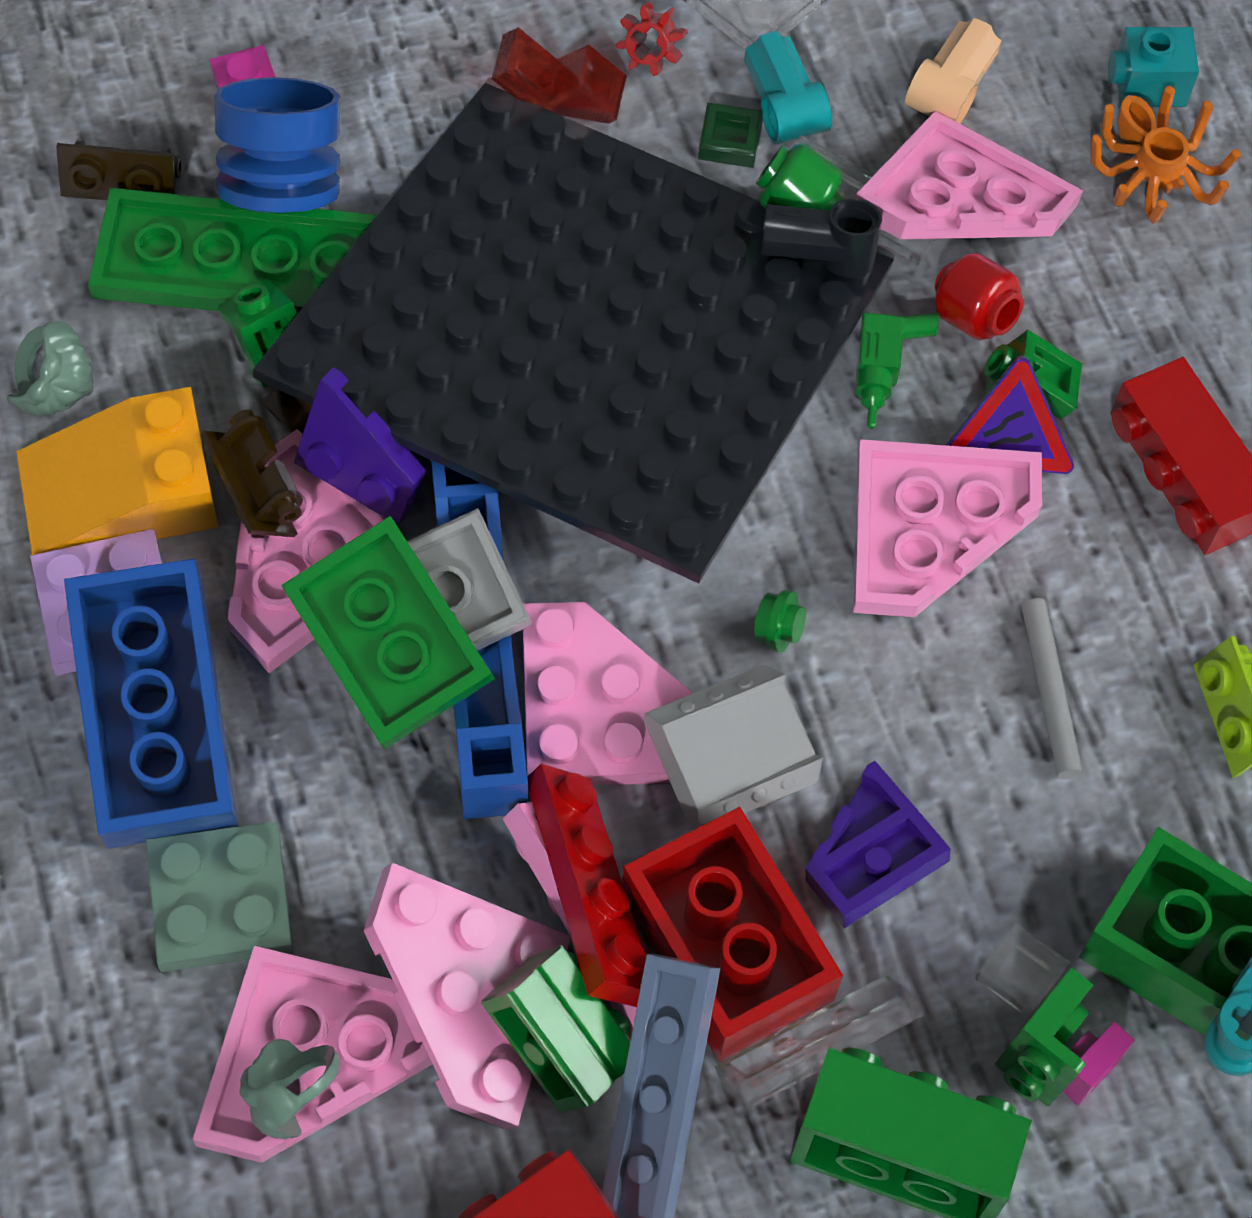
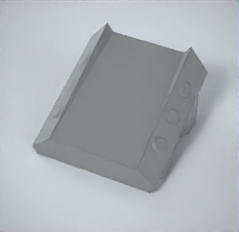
M765 664L645 713L643 721L691 831L738 807H741L743 812L746 813L758 807L762 808L818 782L823 757L816 755L784 684L785 673Z

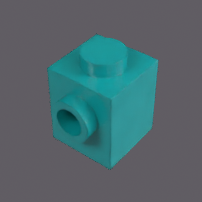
M1126 27L1119 49L1111 51L1108 63L1110 84L1118 85L1120 107L1128 95L1142 98L1150 107H1160L1163 92L1167 86H1172L1176 90L1171 107H1187L1199 74L1193 27Z

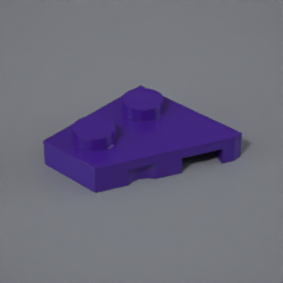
M333 367L320 380L294 464L383 517L388 518L391 516L394 522L400 525L411 511L426 470L406 447L395 441L390 433L391 429L375 411H372L366 417L341 390L349 380L341 371Z
M873 761L863 771L862 783L848 806H842L833 821L832 833L829 838L818 846L806 866L805 881L842 927L846 928L950 861L951 848L879 764Z

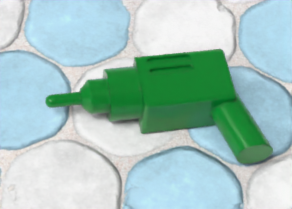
M939 312L910 316L875 313L863 314L859 331L856 395L861 398V404L868 409L867 427L869 429L875 428L877 410L885 405V400L891 397L892 386L894 387L897 384L901 368L902 341L936 336Z

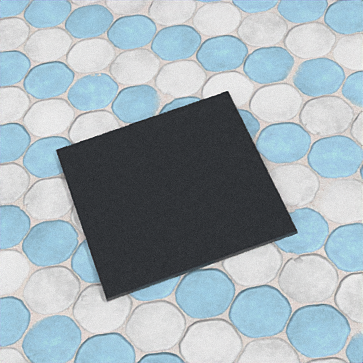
M485 83L254 367L253 378L313 405L320 380L334 367L341 371L349 380L341 390L366 417L369 413L375 411L391 429L390 433L395 441L408 450L699 584L892 268L894 259L876 252L873 269L869 273L858 278H845L830 272L823 261L761 255L766 209L759 200Z

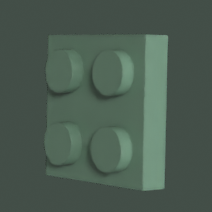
M277 821L146 839L156 957L161 973L250 960L254 946L287 954L294 953L280 830Z

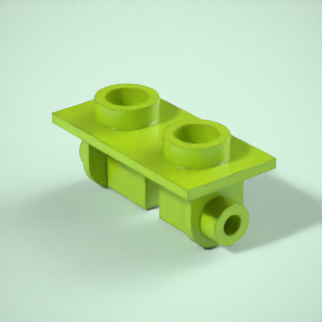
M1229 636L1193 666L1232 778H1237L1252 767V653H1250L1247 645H1238L1235 636Z

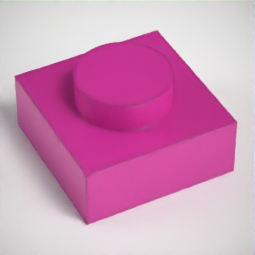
M264 45L209 59L217 89L231 82L251 78L276 77Z
M1116 1022L1099 1039L1089 1030L1070 1049L1086 1065L1063 1093L1079 1106L1123 1059L1135 1040Z

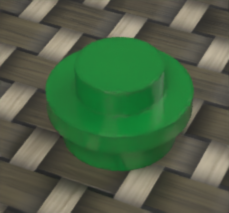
M783 590L779 595L768 592L759 605L755 619V638L757 641L767 643L771 651L784 652L789 643H797L803 633L806 610L804 607L799 606L796 592Z

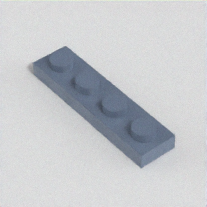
M647 954L602 1191L619 1218H674L720 968L658 954Z

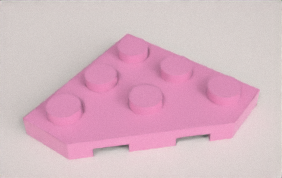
M935 111L857 192L855 198L875 205L882 216L880 230L886 231L899 239L1053 236L1076 209L1083 190Z
M298 429L275 445L278 452L265 465V468H267L273 461H283L297 491L303 498L302 505L300 506L302 515L292 522L298 534L295 537L249 534L245 525L241 522L235 560L236 575L233 597H230L227 618L230 631L268 673H271L315 640L281 585L384 520L377 512L294 464L303 435Z
M860 439L857 451L853 613L916 617L1038 517L1042 507V452Z
M586 602L523 603L533 624L523 629L527 776L542 763L590 778L592 785L670 783L643 721L646 712L693 693Z
M391 863L382 870L363 931L375 956L381 954L398 990L393 993L412 1035L416 1043H423L439 1079L435 1083L446 1106L506 1130L518 1127L533 1074L483 1007L481 1000L501 982L507 980L511 973L533 955L560 945L567 951L571 936L395 863Z
M254 946L192 1139L195 1146L263 1163L431 1066L432 1062L423 1043H416L393 993L398 990L393 980ZM274 1039H286L301 1052L316 1046L329 1045L334 1047L341 1060L339 1073L332 1083L295 1115L302 1133L300 1136L292 1139L273 1138L261 1133L252 1122L250 1106L246 1104L239 1093L240 1079L244 1070L253 1064V1061L259 1056L261 1049ZM319 1066L307 1071L285 1088L296 1095L300 1094L323 1075L326 1066Z

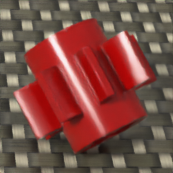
M648 1L641 6L640 21L630 14H626L620 20L622 26L629 32L627 36L615 44V47L627 50L632 58L628 65L630 70L639 64L649 65L652 75L657 76L662 71L663 57L675 64L682 58L681 51L674 47L676 41L681 40L688 34V30L676 28L672 20L675 13L673 7L663 14L654 13L653 5ZM651 28L660 34L656 40L657 45L652 49L644 44L647 38L646 32Z

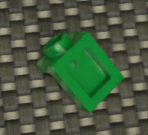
M270 281L245 286L238 290L232 299L218 306L221 318L235 331L252 375L254 367L297 316L293 302ZM255 379L263 388L268 386V384Z
M1025 331L1007 345L1002 344L998 346L989 356L984 369L987 377L983 398L1015 358L1025 356L1032 365L1052 414L1061 420L1077 409L1082 363L1033 332Z

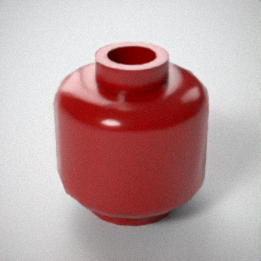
M979 253L967 254L955 262L948 263L939 272L935 281V308L939 312V317L979 341L1007 333L1018 321L1023 310L1024 299L1021 295L1022 289L1019 278L1011 271Z

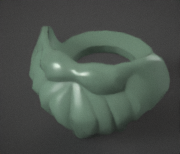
M63 321L46 323L44 326L34 328L26 335L16 355L14 370L16 384L20 392L7 396V401L10 404L31 415L44 416L53 415L56 412H64L84 396L91 395L94 383L91 368L92 361L89 356L85 355V349L80 344L79 337L68 323ZM44 344V358L40 367V375L35 381L32 371L33 361L37 351Z
M274 1039L261 1049L259 1056L253 1061V1064L244 1070L240 1079L241 1086L239 1090L240 1096L250 1106L253 1124L261 1133L281 1139H292L301 1135L302 1131L295 1115L308 1102L319 1096L339 1073L341 1060L334 1047L321 1045L301 1052L286 1039ZM319 1066H326L323 1075L300 1094L296 1095L285 1088L307 1071Z

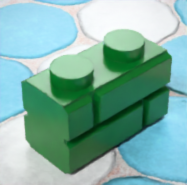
M562 945L528 958L509 975L507 980L501 982L481 1000L483 1007L560 1113L587 1107L594 1103L614 1084L613 1081L625 1073L631 1042L628 1036L630 1025L617 1010L606 1007L599 998L588 996L577 956L567 952Z

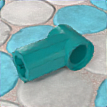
M778 31L760 35L757 41L745 48L744 62L761 97L764 126L768 137L774 145L831 129L832 113L827 93L819 81L811 83L790 37L782 36Z

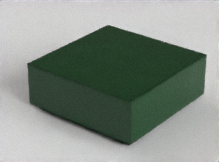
M707 102L698 160L754 168L763 111Z

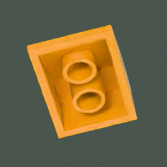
M191 387L128 398L16 451L32 555L154 529L156 538L162 539L219 528Z

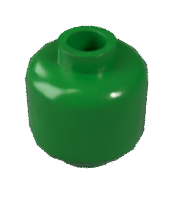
M803 143L793 146L790 150L782 145L756 181V184L762 188L759 199L765 209L766 205L770 204L831 210L834 204L845 199L844 196L837 192L842 183L841 170Z

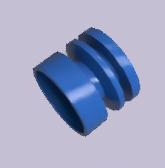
M280 77L251 78L231 82L218 88L214 95L215 133L221 141L228 143L221 147L216 154V165L220 169L216 178L217 194L223 201L233 206L253 211L286 213L324 207L337 200L340 192V177L336 172L340 165V155L333 147L328 146L336 141L340 134V95L333 88L319 82Z

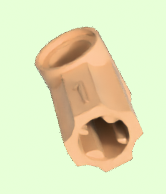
M976 18L967 22L959 21L934 60L926 59L920 65L907 91L905 105L929 117L935 111H938L961 124L973 103L979 82L999 53L1001 40L994 34L992 26Z

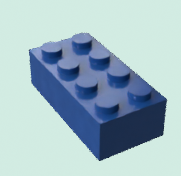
M196 559L64 579L97 830L108 849L146 843V839L238 827L239 823L203 581Z

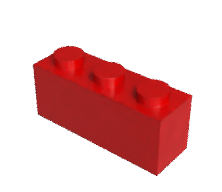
M1184 356L1123 382L1110 413L1114 429L1122 441L1131 444L1143 462V469L1149 483L1156 490L1163 492L1175 510V517L1181 531L1188 538H1194L1204 555H1208L1251 535L1252 455Z

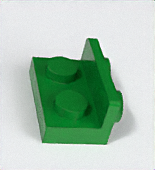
M1072 967L995 1062V1065L1005 1072L1003 1075L1004 1080L1012 1090L1029 1101L1035 1102L1039 1099L1046 1106L1052 1104L1086 1065L1080 1057L1064 1045L1090 1013L1079 1003L1093 986L1090 981Z

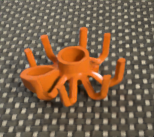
M1167 86L1164 89L1158 110L1157 125L1155 115L1145 100L1128 95L1123 100L1118 117V131L1120 138L1125 143H1119L1112 132L1113 105H1105L1101 131L1108 148L1114 153L1135 154V157L1112 167L1107 166L1102 161L1101 138L1095 134L1091 141L1090 162L1104 176L1113 177L1133 167H1138V170L1125 184L1118 185L1114 196L1115 207L1123 206L1128 196L1145 179L1148 187L1144 209L1146 217L1152 224L1160 220L1168 207V203L1163 199L1157 202L1159 187L1166 194H1169L1173 187L1179 191L1185 185L1183 179L1180 178L1181 175L1193 196L1199 202L1208 205L1217 204L1229 188L1228 181L1221 180L1210 194L1205 193L1186 164L1204 175H1223L1228 172L1241 156L1240 151L1235 148L1220 165L1209 166L1188 154L1197 149L1211 116L1213 105L1210 101H1203L1193 131L1187 141L1179 131L1169 128V114L1176 91L1172 86Z

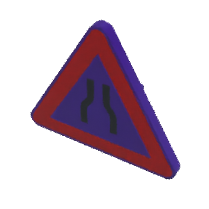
M1025 356L1015 358L946 444V446L1042 452V472L1068 474L1074 468L1073 460L1032 365Z

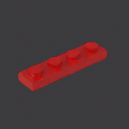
M541 763L527 776L528 790L587 994L591 997L637 1007L646 962V952L641 945L630 909L629 897L625 892L613 854V845L608 837L597 802L596 791L592 786L590 778Z

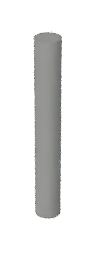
M1030 599L1022 603L1021 608L1056 773L1059 779H1072L1080 776L1083 771L1047 605L1044 599Z

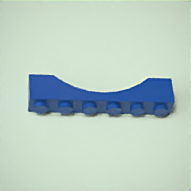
M431 460L437 527L478 508L503 560L498 491ZM511 635L478 650V653L495 679L453 706L463 819L506 816L518 803L528 802L527 769Z

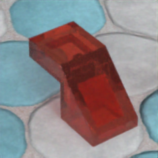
M517 27L503 34L491 79L518 101L539 105L562 116L609 124L617 120L627 76L589 44L557 59Z

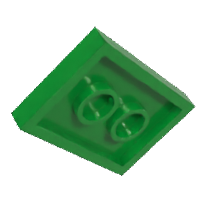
M391 516L281 585L384 749H387L495 679Z

